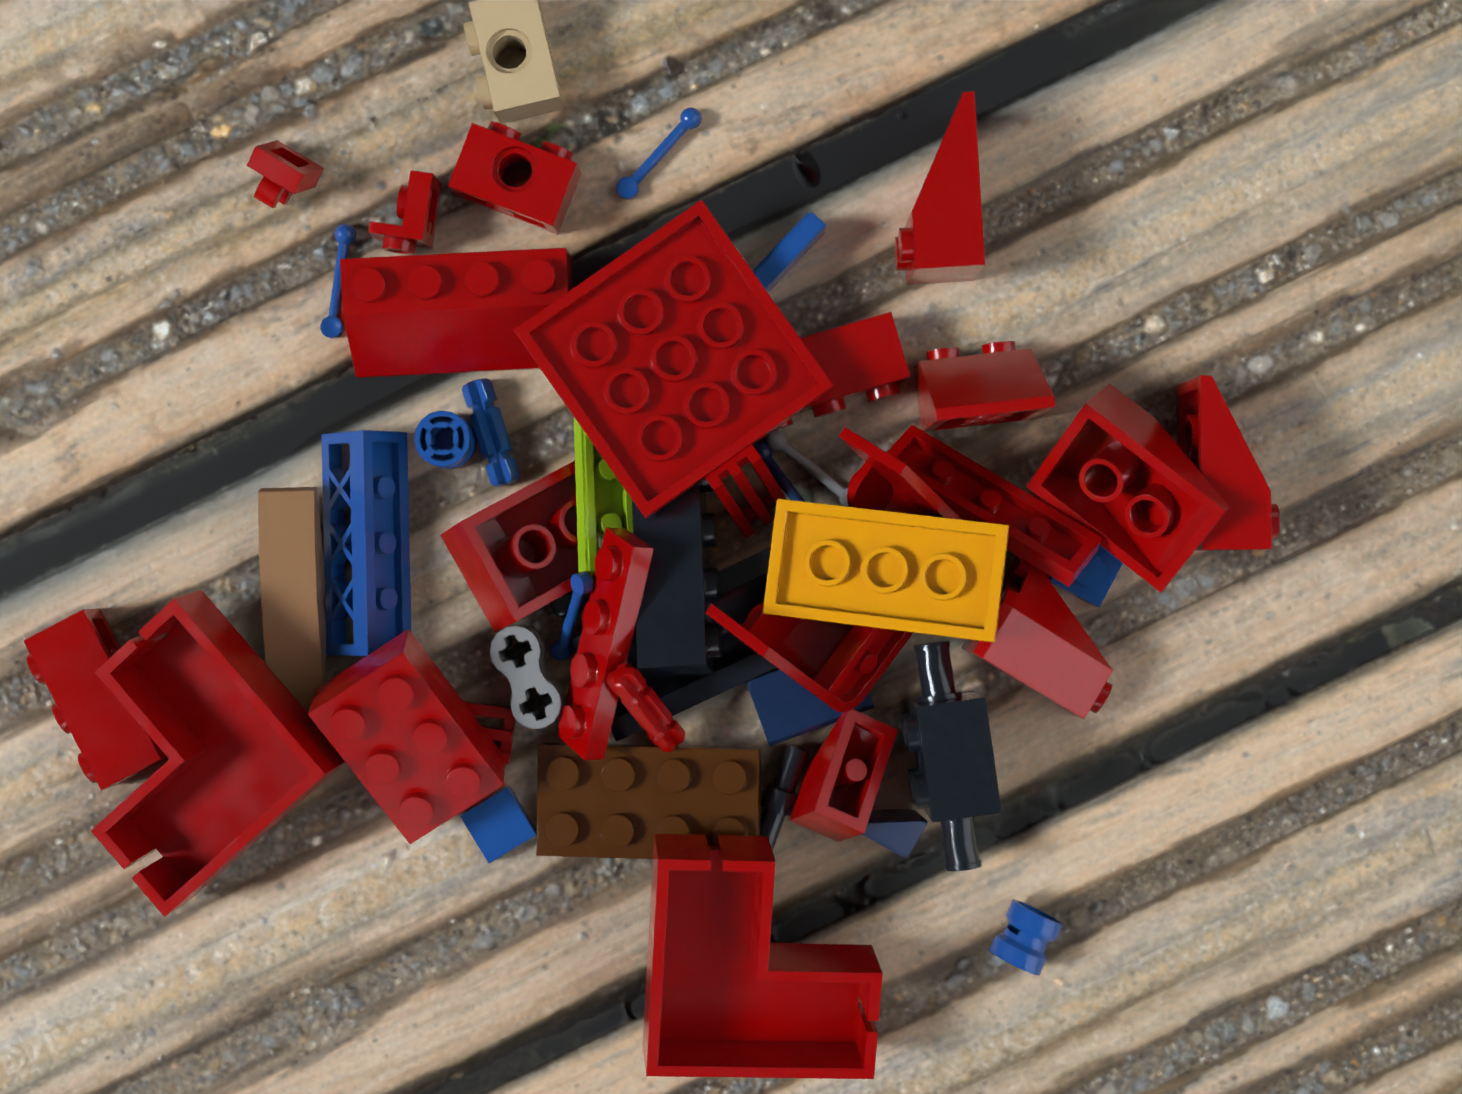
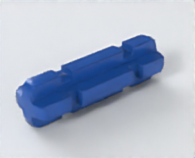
M482 378L463 385L462 393L466 405L469 409L472 408L474 413L470 415L482 457L484 459L487 458L489 462L485 467L490 483L495 487H501L518 481L520 479L519 468L516 459L510 457L509 451L513 449L501 410L494 405L497 397L492 382L487 378Z

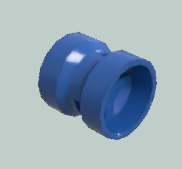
M442 410L432 412L421 419L414 436L416 450L422 459L431 465L445 469L459 468L468 463L476 452L478 442L474 428L467 420L453 412Z
M1013 899L1006 912L1009 924L1004 932L996 934L989 951L1009 964L1039 976L1047 961L1044 953L1047 948L1046 946L1048 942L1057 940L1064 924L1031 905Z

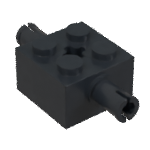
M939 641L914 645L922 695L917 696L916 699L907 700L909 713L900 714V724L904 747H908L909 752H915L917 768L908 769L912 802L916 803L917 809H923L932 822H940L946 856V870L952 872L966 871L982 866L981 859L979 858L974 817L1002 813L986 698L973 690L965 692L955 690L949 650L950 641Z

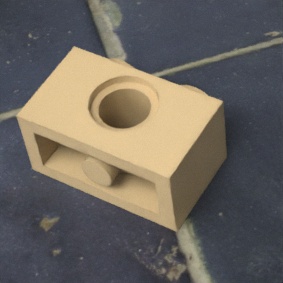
M477 0L469 2L473 21L465 22L463 25L471 56L481 54L485 75L476 77L484 110L493 108L499 122L503 124L565 109L540 1ZM520 47L526 51V57L521 65L513 69H506L498 65L499 56L505 49Z

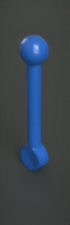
M692 107L683 110L680 115L681 122L631 177H622L617 182L616 189L621 198L625 200L634 199L639 193L638 184L688 129H695L700 125L702 116L699 110Z
M341 224L335 230V239L339 245L329 315L322 320L320 325L322 334L331 339L340 337L344 332V324L339 319L342 302L340 259H348L349 246L356 239V230L350 224Z
M585 571L573 574L571 577L572 598L559 640L553 642L550 649L552 657L558 661L567 660L572 654V647L569 642L585 594L593 590L592 579Z

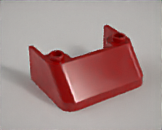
M846 427L839 434V437L865 461L849 482L847 491L848 507L963 520L908 465ZM764 602L752 609L742 626L713 604L705 612L759 655L837 712L850 711L864 700L913 635V632L763 614Z

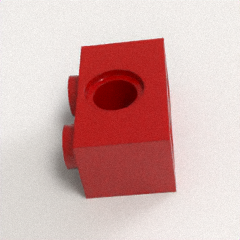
M490 121L488 128L472 123L448 187L455 196L558 235L582 174L578 164L571 161L573 153L561 146L542 141L540 148L519 141L521 137L520 132L498 122ZM517 162L529 164L532 167V174L524 185L511 187L504 183V173L511 164Z

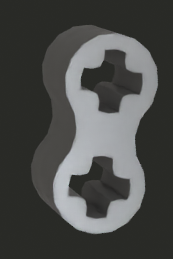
M520 624L506 627L496 634L490 647L491 661L496 669L507 677L511 684L512 697L510 705L512 714L517 722L531 729L545 728L559 718L560 711L566 702L565 692L545 668L544 657L546 647L543 637L533 627ZM514 634L519 642L529 641L532 651L524 655L525 665H521L518 658L509 660L506 656L505 649L512 646L511 636ZM533 687L536 688L539 695L549 693L552 698V703L545 707L546 716L542 717L538 709L529 711L526 707L525 701L532 697L531 688Z

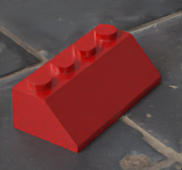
M567 248L340 259L342 314L356 378L540 369L513 330L573 289L572 257Z

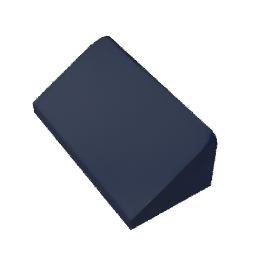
M780 669L747 682L748 690L769 746L835 723L843 713L829 707ZM870 693L854 710L862 713L875 708Z

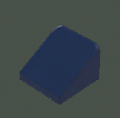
M914 809L872 810L865 833L862 835L903 858L904 856L909 857L928 821Z

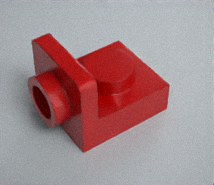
M410 170L408 185H401L397 197V217L403 219L402 226L370 222L368 233L376 240L383 242V250L392 253L415 255L416 247L433 249L442 183L433 173Z

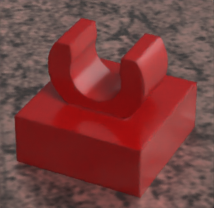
M278 140L255 146L246 165L264 176L256 188L254 198L271 208H275L278 202L283 205L287 204L292 194L315 188L324 171L322 166Z

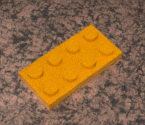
M777 499L763 614L995 643L1009 525Z

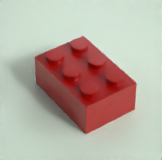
M409 629L316 688L308 712L309 717L409 844H412L504 785L506 761L500 753L501 750Z

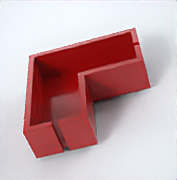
M202 590L171 600L138 631L140 636L128 640L95 671V674L169 758L166 763L91 830L123 869L153 853L156 849L163 856L140 870L131 879L164 917L195 897L345 763L309 717L308 712Z
M654 834L643 1029V1053L646 1076L874 1079L878 1030L874 1021H879L883 972L873 946L862 944L770 943L776 861L768 836L717 835L716 846H708L706 835Z

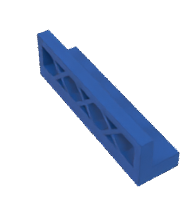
M360 430L322 434L326 655L367 656L407 629L411 631L407 432ZM342 445H349L350 467L346 473L342 469ZM346 504L351 508V523L348 529L343 521V510ZM348 559L352 564V580L349 585L345 580L344 569ZM348 615L353 620L354 644H346V619Z

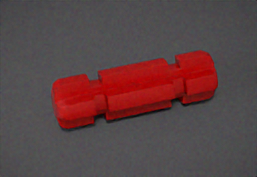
M623 662L618 665L616 670L608 674L607 684L616 695H619L621 702L642 729L647 731V735L663 752H672L676 745L684 742V729L677 720L672 718L671 712L651 686L648 687L645 678L638 669L634 668L631 663Z

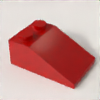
M975 91L962 93L904 228H899L898 237H895L896 270H906L907 285L973 281L985 266Z
M1002 341L981 345L982 354L960 357L959 347L926 351L927 360L918 361L914 366L921 430L929 432L1032 420L1055 408L1054 394L1032 349L1016 350L1015 341Z
M1200 375L1177 385V445L1230 507L1195 551L1272 549V538H1277L1280 531L1279 507L1277 504H1271V490L1212 375Z
M1108 384L1084 404L1026 486L1057 511L1103 537L1100 544L1103 548L1160 593L1168 586L1230 508L1157 419L1112 384Z
M575 461L460 521L440 535L494 632L521 620L572 591L571 577L573 574L579 573Z

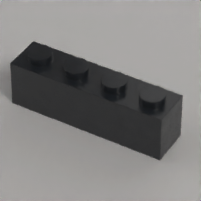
M706 478L647 519L644 518L632 500L633 534L654 548L636 622L637 668L646 678L713 674V658L722 657L720 624H711V617L705 613L711 605L710 602H718L720 600L717 567L709 568L708 547L717 546L718 534L715 513H707L706 492H714Z

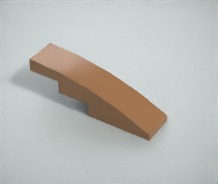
M316 487L260 488L258 491L259 566L265 664L303 708L309 712L316 688L327 682L325 663L324 553Z

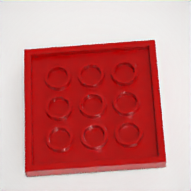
M702 200L513 330L645 519L705 478L704 476L738 452L765 437L834 387Z

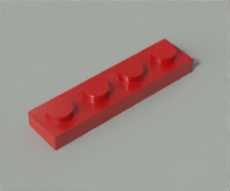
M911 425L887 451L888 454L908 465L963 520L1009 525L1007 550L1068 587L1071 586L1099 549L1103 537L914 425Z
M606 527L602 546L595 558L593 590L583 610V629L577 654L571 662V681L565 706L559 714L558 737L584 760H604L619 697L607 684V676L610 672L616 670L620 663L627 662L654 550L653 547L626 528Z

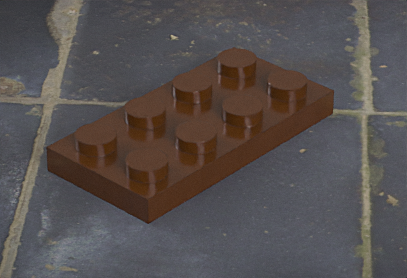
M566 743L538 744L536 856L653 859L654 834L706 835L708 846H716L717 835L760 836L761 747L676 746L672 752H663L656 745L607 744L604 760H584Z

